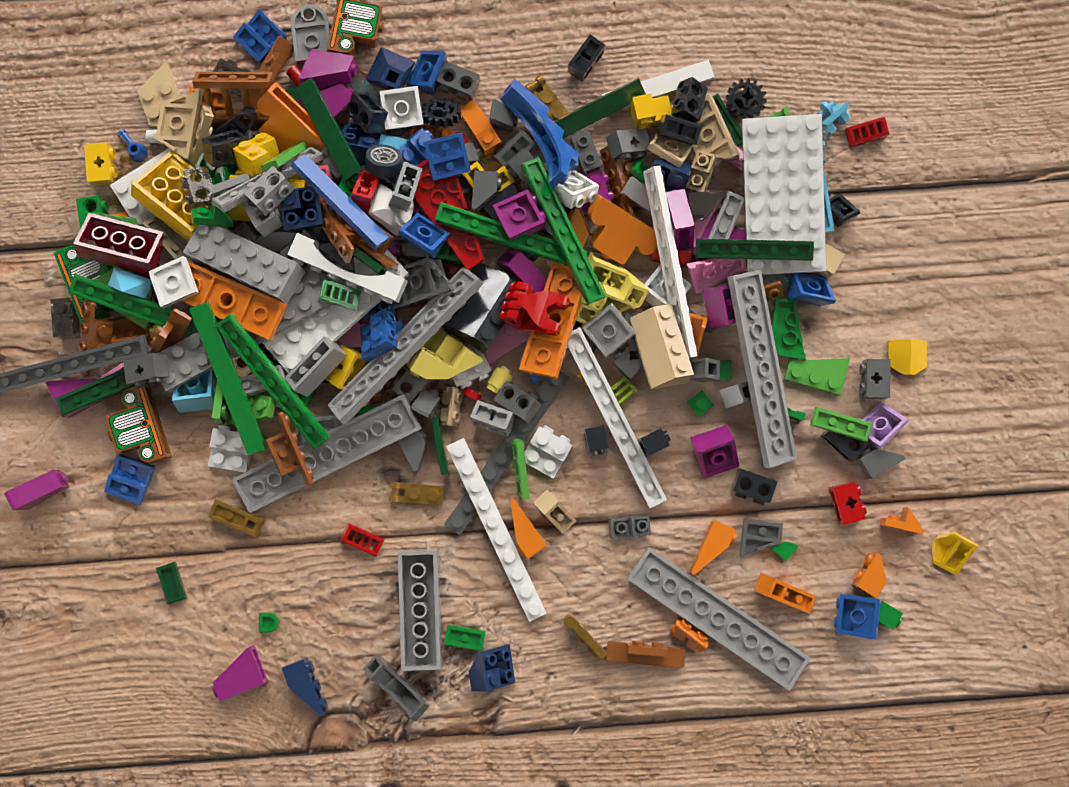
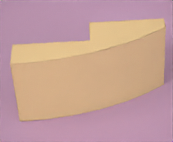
M702 150L697 151L691 166L693 170L686 185L687 189L705 195L713 172L716 155Z

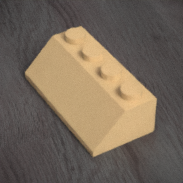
M672 305L655 306L629 318L630 325L636 332L634 338L650 389L686 384L694 373Z

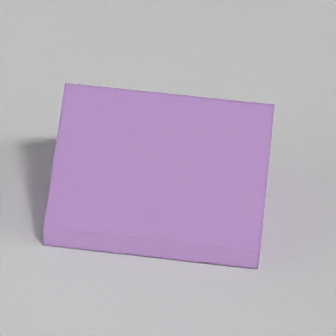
M883 402L877 404L862 419L863 421L873 423L867 441L873 449L882 448L909 422L907 418Z

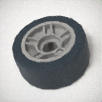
M380 144L374 145L366 151L365 169L369 174L385 179L393 178L399 174L402 167V154L398 149Z

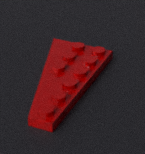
M427 158L417 165V167L422 168L414 198L433 223L450 233L446 242L465 268L470 271L484 261L477 236L434 222L440 202L468 211L458 176L454 175L433 180Z

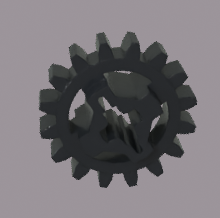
M741 78L738 84L733 82L732 88L729 87L727 91L729 94L725 97V100H728L726 107H731L730 114L736 113L735 118H738L739 115L742 116V119H745L746 116L753 118L754 114L758 117L760 111L764 110L765 106L763 104L767 102V99L763 97L766 95V91L761 92L763 85L757 86V80L750 83V78H747L746 82ZM743 88V91L735 93L739 89ZM745 94H746V97H747V100H748V103H747V104H746L745 98H743V97L745 96ZM757 105L754 109L749 110L751 106Z
M436 98V100H429V103H424V107H421L423 123H429V127L436 126V129L442 126L446 129L448 126L453 127V123L458 124L459 120L462 119L461 106H459L458 102L453 103V99L446 100L444 98L440 100Z

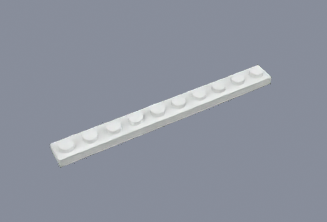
M653 166L644 171L643 174L668 303L672 305L688 357L692 358L697 356L696 345L670 219L667 194L664 188L661 167Z
M581 328L573 330L568 347L649 508H652L667 499Z
M462 438L447 445L446 447L529 622L546 614L465 439Z

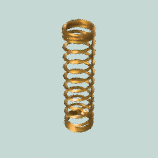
M120 156V164L132 165L131 163H125L132 162L131 157ZM119 164V166H120V168H118L119 171H121L120 169H123V168H124V169H130V170H131V168H129V167H123V166H121V165ZM118 173L119 177H117V179L119 180V178H122L124 176ZM116 199V200H115V204H116V205H120V204H121V202L119 201V199Z

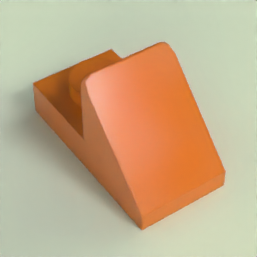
M903 507L901 519L897 516L888 515V518L881 517L880 525L917 534H923L924 532L909 507Z

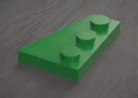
M775 299L771 324L777 356L806 360L795 300Z

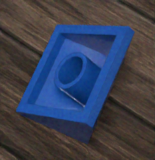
M421 51L407 85L410 87L418 86V90L434 96L437 89L436 80L444 61L448 62L446 53L444 51Z
M416 213L398 231L403 240L433 259L450 234L419 213Z
M804 272L790 273L787 299L817 306L830 305L836 302L826 277Z

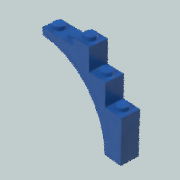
M514 79L502 92L500 100L513 111L533 135L548 166V184L555 188L559 183L562 185L568 179L569 175L567 174L569 170L573 171L577 167L579 153L562 138L564 130L547 115L549 107Z

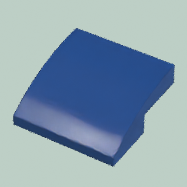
M259 9L248 24L243 23L233 38L261 63L265 60L277 37L281 36L286 39L288 35Z
M462 132L424 142L433 180L471 171Z
M119 453L116 455L112 473L108 475L104 492L140 505L148 490L155 466Z

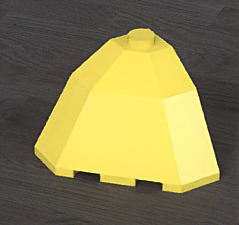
M590 252L588 260L606 297L588 306L583 297L575 321L587 324L611 303L621 314L622 311L630 308L636 309L641 307L649 292V288L625 268L610 259L607 260L596 253Z
M441 326L438 332L425 343L424 347L411 357L407 366L410 369L409 372L417 378L421 376L425 379H449L481 363L483 358L474 349L463 344L464 342L455 335H449L444 327Z

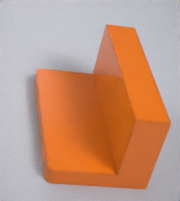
M689 313L697 356L693 357V359H697L708 318Z

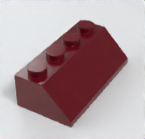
M89 213L73 245L79 257L149 275L148 271L157 268L160 262L164 233Z

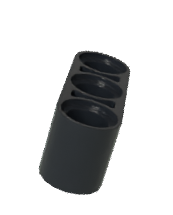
M244 107L216 127L211 136L231 131L229 126H233L242 134L245 133L255 123L257 119L256 111L251 107ZM243 116H248L251 121L245 120Z

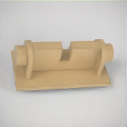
M446 387L443 390L442 404H447L448 408H441V425L458 427L460 404L463 400L462 389Z

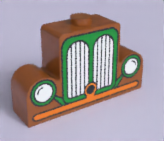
M337 0L327 51L354 56L355 45L376 48L379 33L383 34L384 30L382 6L366 3V0Z
M150 385L145 387L134 386L126 389L122 393L121 401L128 409L106 416L109 428L108 437L113 442L116 452L126 453L139 448L138 454L140 459L150 463L171 458L170 448Z

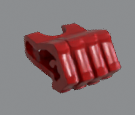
M520 281L511 283L509 286L510 292L506 293L504 298L506 301L503 302L501 307L504 311H501L499 319L518 330L558 336L561 327L558 322L551 320L548 314L554 309H567L570 304L569 298L552 291L532 293L533 288L529 286V283Z

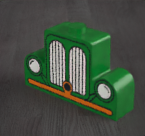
M72 245L53 252L68 292L74 274L94 280L113 269V265L79 257L75 247ZM70 294L81 323L83 322L81 307L84 304V298ZM95 303L94 319H103L108 315L109 307Z

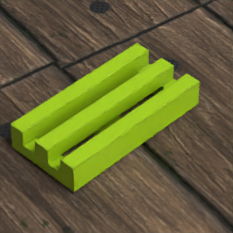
M625 375L611 387L613 391L622 382H626V385L615 394L616 398L628 387L632 389L618 401L619 405L637 390Z

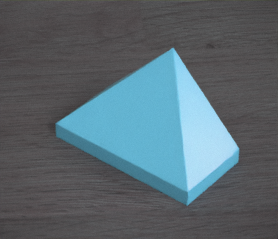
M114 267L108 286L121 292L147 298L152 281L151 279Z

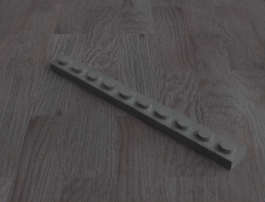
M142 335L0 373V393L151 354L146 337Z
M561 371L559 372L558 379L546 377L536 391L537 401L542 406L531 422L528 424L518 417L509 437H504L480 472L489 492H491L513 460L512 439H520L525 443L570 378ZM468 491L444 524L459 535H461L477 512Z

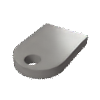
M316 5L301 6L294 12L291 18L295 62L297 64L306 62L311 49L327 51L330 37L329 20L324 10ZM312 11L314 16L311 19L304 18L306 12Z

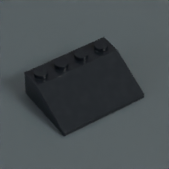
M480 263L471 269L470 272L477 276L484 284L442 326L484 353L490 348L505 324L504 321L499 319L501 311H504L501 307L503 302L506 301L504 299L506 293L510 292L509 286L511 283L518 282L519 280L507 273Z

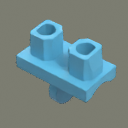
M824 101L819 104L821 111L817 114H822V131L826 135H831L836 131L837 128L833 124L835 119L839 124H843L850 119L847 112L849 108L847 102L843 105L840 103L835 105L833 101L829 104Z

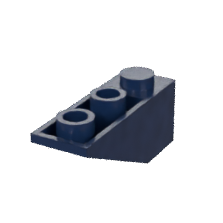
M308 657L282 667L288 687L320 716H324L327 713L328 705L326 699L321 697V685L318 679L315 680L313 674L315 669L312 661H309Z

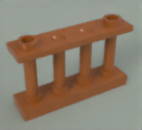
M196 72L192 83L193 88H201L203 90L205 104L211 107L213 113L212 123L225 122L241 110L233 109L229 89H240L244 107L252 108L248 89L260 90L262 97L268 91L267 89L272 86L274 78L273 72ZM210 88L222 90L225 109H214ZM254 109L257 113L255 122L265 123L270 118V116L262 114L258 109ZM243 116L245 120L251 121L248 116Z

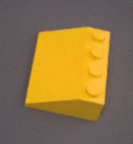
M172 150L131 183V196L188 242L198 226L192 224L191 209L202 207L211 210L212 198L217 197L212 192L211 181Z

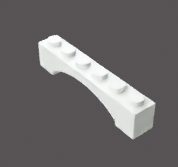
M296 234L287 254L293 258L292 261L301 266L304 263L310 265L309 269L317 273L324 271L328 273L327 277L336 281L341 278L346 281V285L352 288L362 287L364 288L363 292L374 296L376 293L382 296L381 300L392 304L393 301L399 303L408 283L406 279L388 271L385 275L364 276L345 271L324 257L318 249L319 243L301 234Z

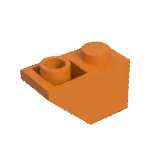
M576 207L575 211L571 209L568 219L584 250L591 233L582 209Z
M872 552L864 558L862 569L854 574L852 585L877 599L887 580L881 555Z

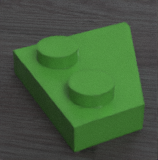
M217 381L212 419L216 424L224 425L225 420L229 418V409H227L226 400Z

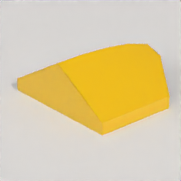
M913 339L888 340L887 359H890V368L903 375H916L926 368L927 341Z
M955 532L938 535L932 543L933 563L957 576L978 547V544Z

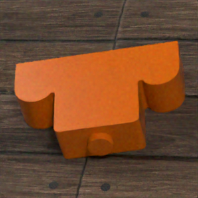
M276 82L258 100V110L262 114L270 116L260 127L259 133H267L274 137L280 152L305 141L307 149L313 147L321 152L326 147L309 113Z
M597 194L588 209V217L595 225L599 226L590 239V244L600 251L599 255L607 260L611 258L624 265L635 247L644 255L652 254L658 247L654 229Z

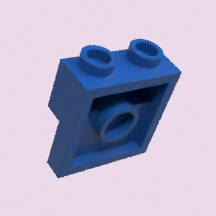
M423 128L416 131L398 149L402 154V165L404 162L417 166L428 158L424 142L433 139L431 132L423 130Z
M386 309L370 316V323L360 327L362 360L365 362H369L397 348L395 315Z
M840 594L836 602V608L839 609L838 617L836 616L834 620L836 633L876 640L881 600Z

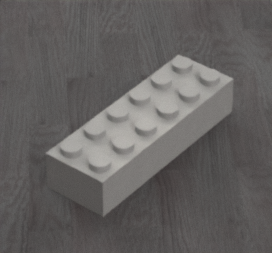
M198 225L183 251L193 261L287 305L306 272L298 263L219 226Z
M439 549L398 551L401 671L441 670L443 663Z

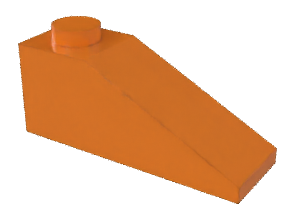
M474 99L461 106V117L485 157L496 152L502 146L501 140Z
M512 498L510 499L516 542L518 544L516 549L522 557L526 556L529 559L547 546V544L516 500Z
M712 519L689 572L695 575L726 550L730 544L732 545L737 536L735 534L736 529Z
M760 573L753 590L810 614L817 597L763 573Z

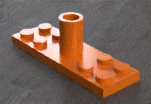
M188 261L199 293L182 300L183 302L194 307L210 302L215 316L224 319L232 313L244 329L272 341L288 306L287 304Z
M552 263L544 291L565 295L569 298L570 304L565 310L554 309L548 314L549 318L558 322L561 327L558 336L530 332L519 370L524 373L558 379L583 295L569 266Z

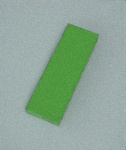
M305 141L287 148L261 165L263 172H267L272 166L275 168L280 167L306 150L307 145Z
M817 406L814 408L810 426L863 442L868 441L873 424Z
M512 439L517 495L522 499H529L524 443L520 439Z

